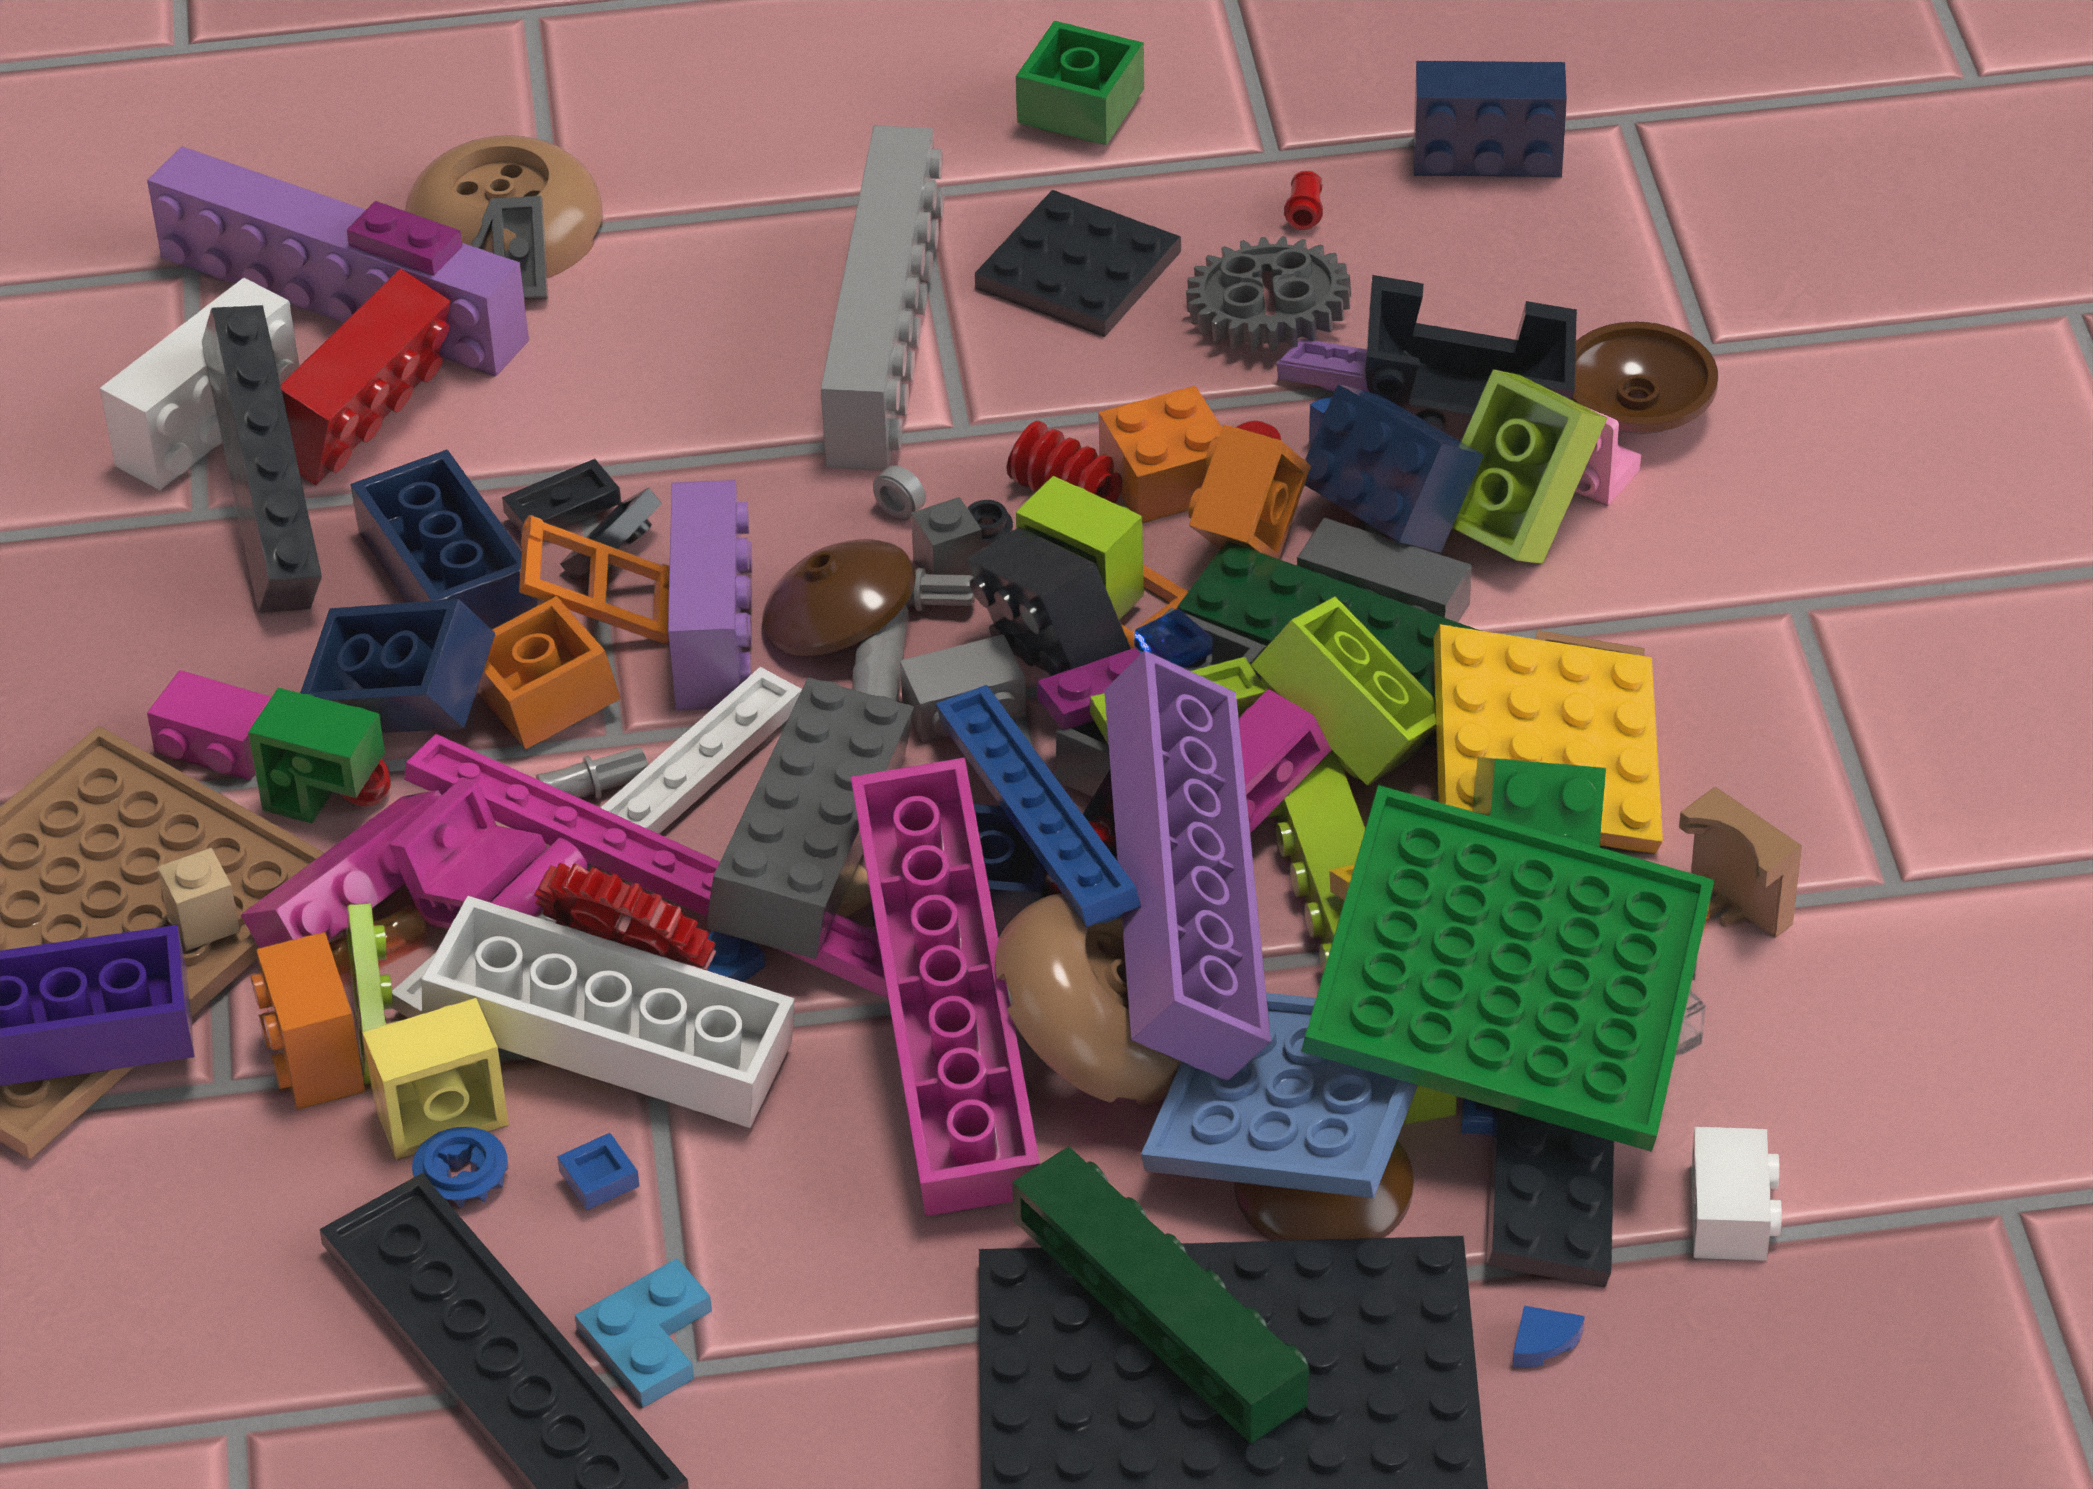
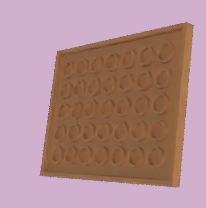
M97 726L0 807V951L173 926L166 912L157 867L212 848L231 883L240 932L188 951L185 950L181 942L187 969L192 1017L258 959L256 949H259V946L242 919L241 914L312 863L324 852L101 726ZM136 1066L0 1086V1142L30 1160Z

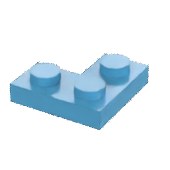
M676 1258L575 1314L576 1330L638 1404L644 1408L694 1379L692 1362L669 1335L712 1312L711 1297L679 1259Z

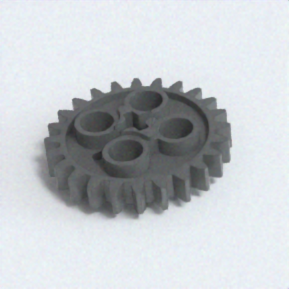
M1282 236L1276 244H1269L1266 237H1261L1256 246H1251L1248 242L1242 240L1240 241V250L1237 251L1224 246L1221 248L1222 258L1207 255L1206 266H1195V277L1187 279V310L1190 312L1191 323L1199 324L1200 334L1212 332L1213 342L1215 343L1230 338V347L1232 349L1237 348L1243 342H1247L1250 345V350L1254 352L1261 344L1268 343L1272 351H1277L1279 342L1284 341L1293 348L1298 347V338L1302 336L1311 341L1317 340V329L1331 332L1333 331L1332 321L1344 320V310L1350 309V297H1352L1350 274H1347L1345 263H1338L1336 253L1324 255V246L1321 244L1308 250L1306 239H1301L1294 245H1288L1285 236ZM1264 271L1272 273L1276 313L1273 316H1267L1265 312L1262 272Z

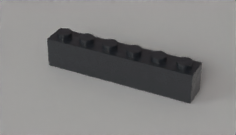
M263 305L214 307L210 310L201 343L258 613L311 609L322 574Z

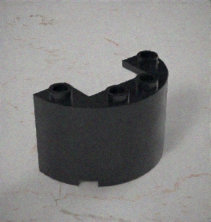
M1372 275L1365 378L1370 393L1381 395L1459 441H1462L1493 369L1521 375L1572 400L1575 392L1577 309L1526 301L1516 338L1509 339L1416 323L1423 298L1424 283Z

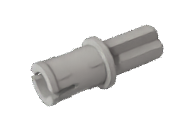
M918 568L915 573L916 580L913 592L905 605L915 606L917 611H924L926 605L969 606L975 602L976 598L970 587V580L974 577L971 575L926 574L925 569Z
M634 748L592 760L588 755L582 758L583 762L556 771L537 774L536 779L578 798L593 795L594 799L601 797V791L629 783L648 766V762L641 748Z

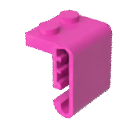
M462 777L388 844L419 914L429 924L446 929L451 927L467 896L538 918L544 908L536 905L535 902L538 898L534 894L549 866L557 867L559 863H563L572 867L573 863H577L586 870L588 868L581 852L565 839L558 838L541 854L547 848L541 834L497 826L478 781Z

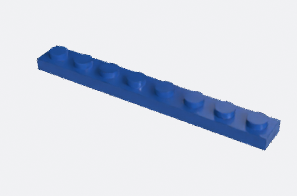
M987 685L936 703L941 724L1062 894L1071 903L1086 927L1096 923L1113 921L1119 918L1122 913L1141 906L1137 888Z

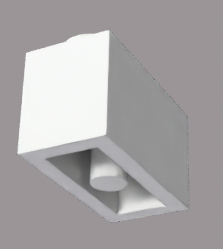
M1694 1127L1690 1165L1693 1258L1767 1261L1769 1236L1780 1237L1782 1221L1781 1200H1770V1190H1778L1779 1154L1768 1153L1767 1129Z

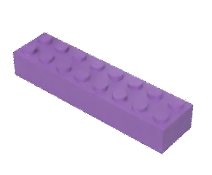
M183 146L147 180L160 254L163 259L234 284L242 278H246L289 300L290 304L343 323L401 268L451 301L446 321L450 325V329L441 344L439 356L497 376L529 341L520 262L462 243V247L433 276L349 246L347 228L366 209Z
M1144 650L1104 690L1117 860L1136 886L1141 904L1138 908L1122 913L1131 1040L1228 1081L1271 1042L1236 692Z

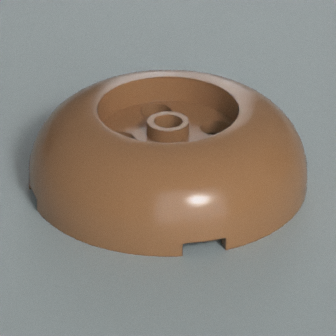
M501 135L484 137L463 143L446 151L433 160L418 176L410 190L405 206L406 212L460 230L462 243L471 245L480 230L481 220L491 199L542 196L547 278L565 271L580 261L592 249L593 238L599 227L603 226V208L600 193L593 177L585 166L564 149L549 142L525 136ZM489 229L482 245V249L485 251L494 252L493 229ZM504 229L505 251L509 250L511 240L516 238V234L508 229Z
M1062 893L1044 897L1027 906L1002 931L995 956L997 979L1006 980L1014 1002L1007 1010L1024 1039L1037 1055L1063 1079L1098 1099L1112 1103L1117 1097L1136 1100L1138 1106H1144L1166 1098L1182 1061L1131 1040L1122 915L1113 921L1096 923L1086 927L1071 903Z

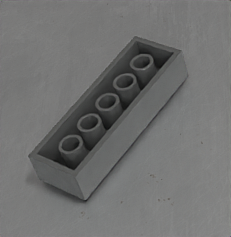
M807 678L713 875L706 929L809 958H817L863 854L851 777L901 768L906 755L914 706L896 702L885 696H875L842 687L834 682Z

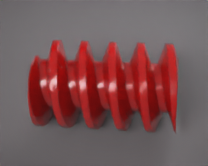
M1036 420L1023 430L1008 456L1006 465L1007 475L1014 479L1017 484L1027 488L1030 487L1035 493L1052 476L1081 487L1113 503H1116L1122 491L1123 480L1119 473H1113L1114 461L1112 457L1105 454L1098 456L1096 449L1090 446L1081 448L1079 440L1071 437L1065 439L1063 432L1057 429L1048 431L1046 423Z

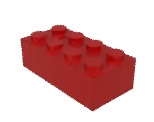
M400 268L280 384L300 476L317 485L330 471L334 473L339 472L349 460L352 450L361 441L369 442L378 432L383 419L391 411L399 412L410 399L413 389L421 381L428 383L433 379L441 367L443 358L439 356L441 344L450 329V325L446 323L451 303L449 299Z

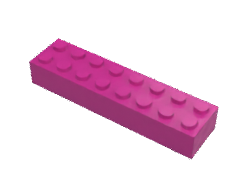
M965 757L852 776L854 801L925 1215L932 1216L1013 1202L1012 1182L1038 1166L1040 1161L1015 1026L1007 1010L1011 1006L1006 980L997 979L995 956L999 940Z

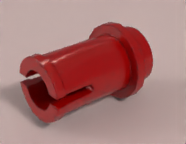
M1301 171L1293 176L1291 180V195L1284 204L1286 220L1292 227L1299 230L1311 229L1323 217V205L1320 201V194L1323 188V184H1320L1322 179L1312 171Z

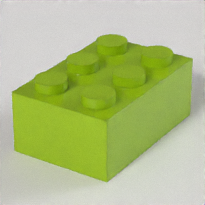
M1493 369L1461 441L1484 456L1452 528L1515 560L1543 564L1607 417L1521 375Z
M1336 597L1292 619L1251 664L1261 676V681L1267 690L1275 692L1314 715L1330 748L1338 755L1341 766L1346 772L1355 778L1361 779L1366 785L1371 784L1409 760L1436 731V699Z

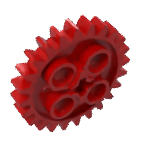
M559 863L557 867L550 865L534 894L538 898L535 902L536 905L544 908L542 914L556 920V924L706 971L716 953L713 950L716 944L707 939L709 933L696 928L698 922L695 919L684 917L681 908L662 900V896L659 894L649 895L643 892L642 887L638 883L628 885L617 874L613 873L611 876L601 872L596 867H591L588 872L577 863H573L572 867L563 863ZM625 915L631 917V921L626 931L623 932L619 928Z

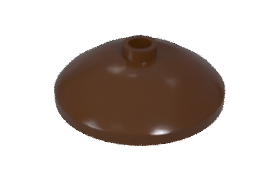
M1620 322L1594 329L1576 340L1575 392L1572 401L1617 420L1619 431L1649 434L1680 427L1704 413L1716 396L1718 368L1712 354L1701 342L1681 330L1651 322Z
M874 539L849 540L821 548L794 565L774 586L763 610V628L769 640L776 648L792 655H822L852 646L870 637L887 625L905 606L915 586L916 574L913 564L906 552L900 547Z
M1396 1140L1374 1198L1234 1182V1190L1243 1216L1256 1231L1270 1241L1384 1238L1401 1223L1409 1210L1413 1196L1414 1174L1405 1149Z

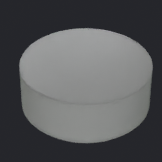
M892 465L887 467L873 482V493L878 504L893 517L909 519L911 518V513L921 509L926 502V493L921 482L913 473L901 466Z

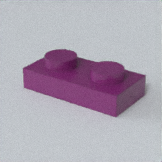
M374 201L347 228L349 246L433 276L462 247L460 230L378 201Z
M1136 648L1039 680L1037 681V698L1063 731L1093 721L1090 715V697L1105 693L1104 690L1141 653Z

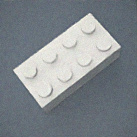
M242 278L100 387L115 466L154 488L162 490L213 448L219 446L222 443L201 343L210 310L214 307L263 305L279 381L282 384L300 366L289 300L246 278Z

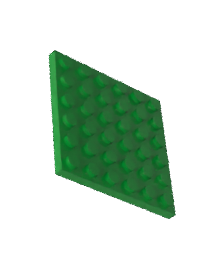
M1378 785L1301 1052L1652 1152L1658 1135L1715 880Z

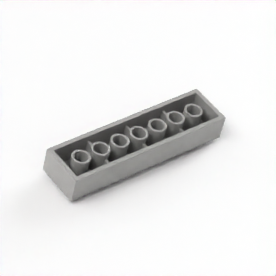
M873 125L821 385L826 467L885 470L889 467L892 450L901 449L902 419H898V415H907L909 388L908 384H904V381H913L915 353L910 349L911 347L919 348L921 319L916 316L917 314L925 315L927 286L922 283L931 282L933 254L928 251L929 249L937 250L939 223L934 218H942L944 213V188H937V182L935 181V179H941L943 152L942 149H934L933 128Z

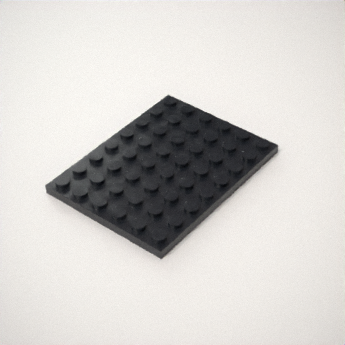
M1464 1236L1181 1243L1190 1258L1202 1269H1208L1216 1273L1224 1283L1226 1290L1244 1307L1249 1306L1255 1309L1265 1321L1267 1328L1285 1345L1292 1344L1308 1363L1310 1371L1308 1405L1253 1443L1246 1440L1042 1247L979 1249L981 1489H1488Z

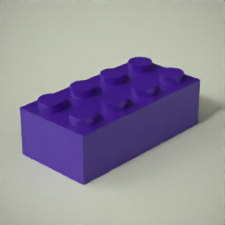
M178 925L0 951V1086L195 1057L187 969Z

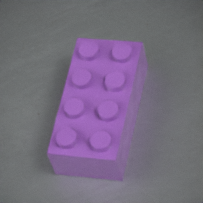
M736 480L671 483L668 635L676 710L713 709L752 675L751 653L742 652V647H752L751 615L742 613V610H752L751 577L748 578L747 575H743V573L753 572L751 541H748V538H741V534H749L748 501L738 502Z

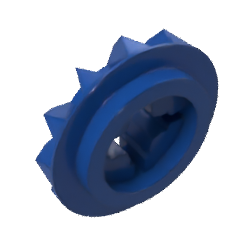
M455 1127L434 1134L418 1148L412 1163L414 1177L423 1173L446 1201L453 1200L460 1208L463 1207L467 1199L477 1198L485 1202L489 1190L503 1188L504 1174L509 1169L507 1153L501 1141L493 1134L473 1127ZM465 1163H471L472 1172L461 1171L457 1176L451 1177L450 1167L460 1169Z

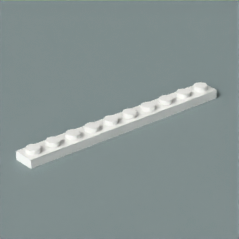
M759 667L600 808L660 834L788 720L802 689ZM587 863L588 872L590 871L591 867H596L592 864ZM596 867L601 872L612 876L611 873ZM541 914L538 917L553 923L556 922V920L544 916L543 914ZM436 953L392 990V1008L408 1018L422 1014L421 979Z

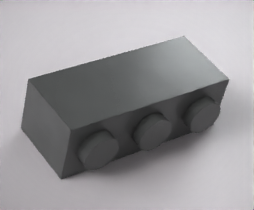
M1323 518L1297 557V566L1459 622L1470 605L1471 564L1400 543L1396 540L1327 518Z

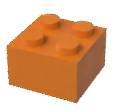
M1196 385L1098 412L1099 456L1105 454L1112 457L1114 461L1113 473H1119L1123 480L1120 495L1129 510L1141 515L1142 523L1187 511L1193 493L1197 488H1202L1208 470L1206 467L1208 447L1215 437L1219 438L1222 429Z
M1223 424L1219 438L1215 437L1207 450L1206 467L1208 470L1202 488H1197L1191 497L1188 515L1191 519L1189 526L1219 549L1223 547L1226 541L1280 559L1311 465L1282 440Z
M557 596L492 629L496 634L477 692L525 750L621 699L606 651Z
M322 932L256 949L261 973L251 975V982L258 1008L268 1009V1012L258 1014L266 1048L271 1047L272 1051L277 1049L279 1051V1054L271 1056L279 1089L290 1087L297 1110L365 1092L353 1016L326 933Z

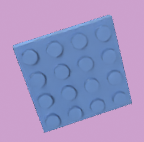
M1266 993L1271 1042L1228 1081L1181 1062L1141 1153L1144 1169L1148 1172L1374 1198L1418 1085L1301 1052L1316 998Z

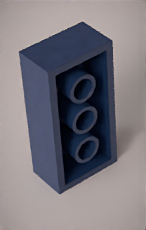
M448 449L350 484L358 532L407 603L459 599L491 630L538 606L537 598L519 592L522 551Z

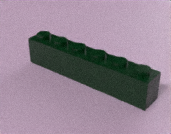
M1068 1146L1012 1182L1014 1222L1246 1440L1253 1443L1308 1405L1310 1371L1303 1354L1292 1344L1285 1345L1267 1328L1265 1321L1255 1309L1249 1306L1244 1307L1226 1290L1224 1283L1216 1273L1208 1269H1202L1190 1258L1181 1242L1170 1233L1164 1234L1147 1218L1143 1208L1135 1199L1131 1197L1125 1198L1108 1182L1104 1172L1098 1165L1091 1161L1086 1162Z

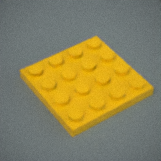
M1440 624L1434 635L1439 802L1473 812L1478 757L1606 768L1600 846L1656 854L1663 842L1652 657Z

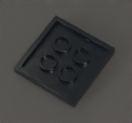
M1051 190L974 273L975 289L1105 337L1180 254L1181 236L1067 194Z

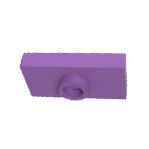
M1300 339L1298 347H1292L1276 363L1278 379L1322 386L1323 389L1328 391H1335L1337 385L1341 384L1369 392L1365 378L1366 349Z

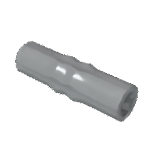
M906 605L887 625L859 642L856 649V664L853 668V690L875 696H885L896 702L898 701V693L901 687L900 660H904L909 618Z

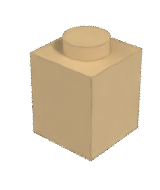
M212 848L157 867L167 915L172 925H178L180 940L186 951L240 932L232 886Z

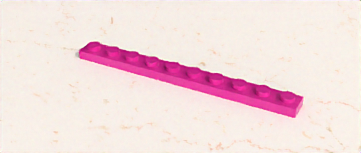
M435 734L406 762L404 780L428 791L439 790L441 796L461 777L477 780L495 821L512 829L541 834L545 844L550 846L558 838L565 839L581 852L587 863L611 874H617L628 882L638 883L642 888L707 917L713 875L720 861L438 734ZM836 914L816 959L781 950L888 999L877 932Z

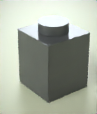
M957 497L912 512L913 560L918 568H923L926 574L973 576L966 559L982 550V529L961 498Z

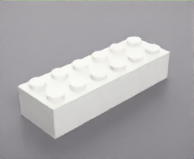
M467 896L421 979L422 1014L476 998L498 1048L751 1128L792 1043L795 998Z

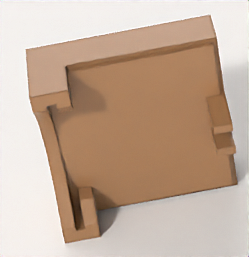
M1716 786L1680 812L1679 828L1687 834H1694L1691 873L1715 880L1712 894L1716 897L1710 903L1707 915L1712 918L1727 906L1730 909L1720 917V924L1725 927L1746 917L1775 938L1792 926L1802 845Z

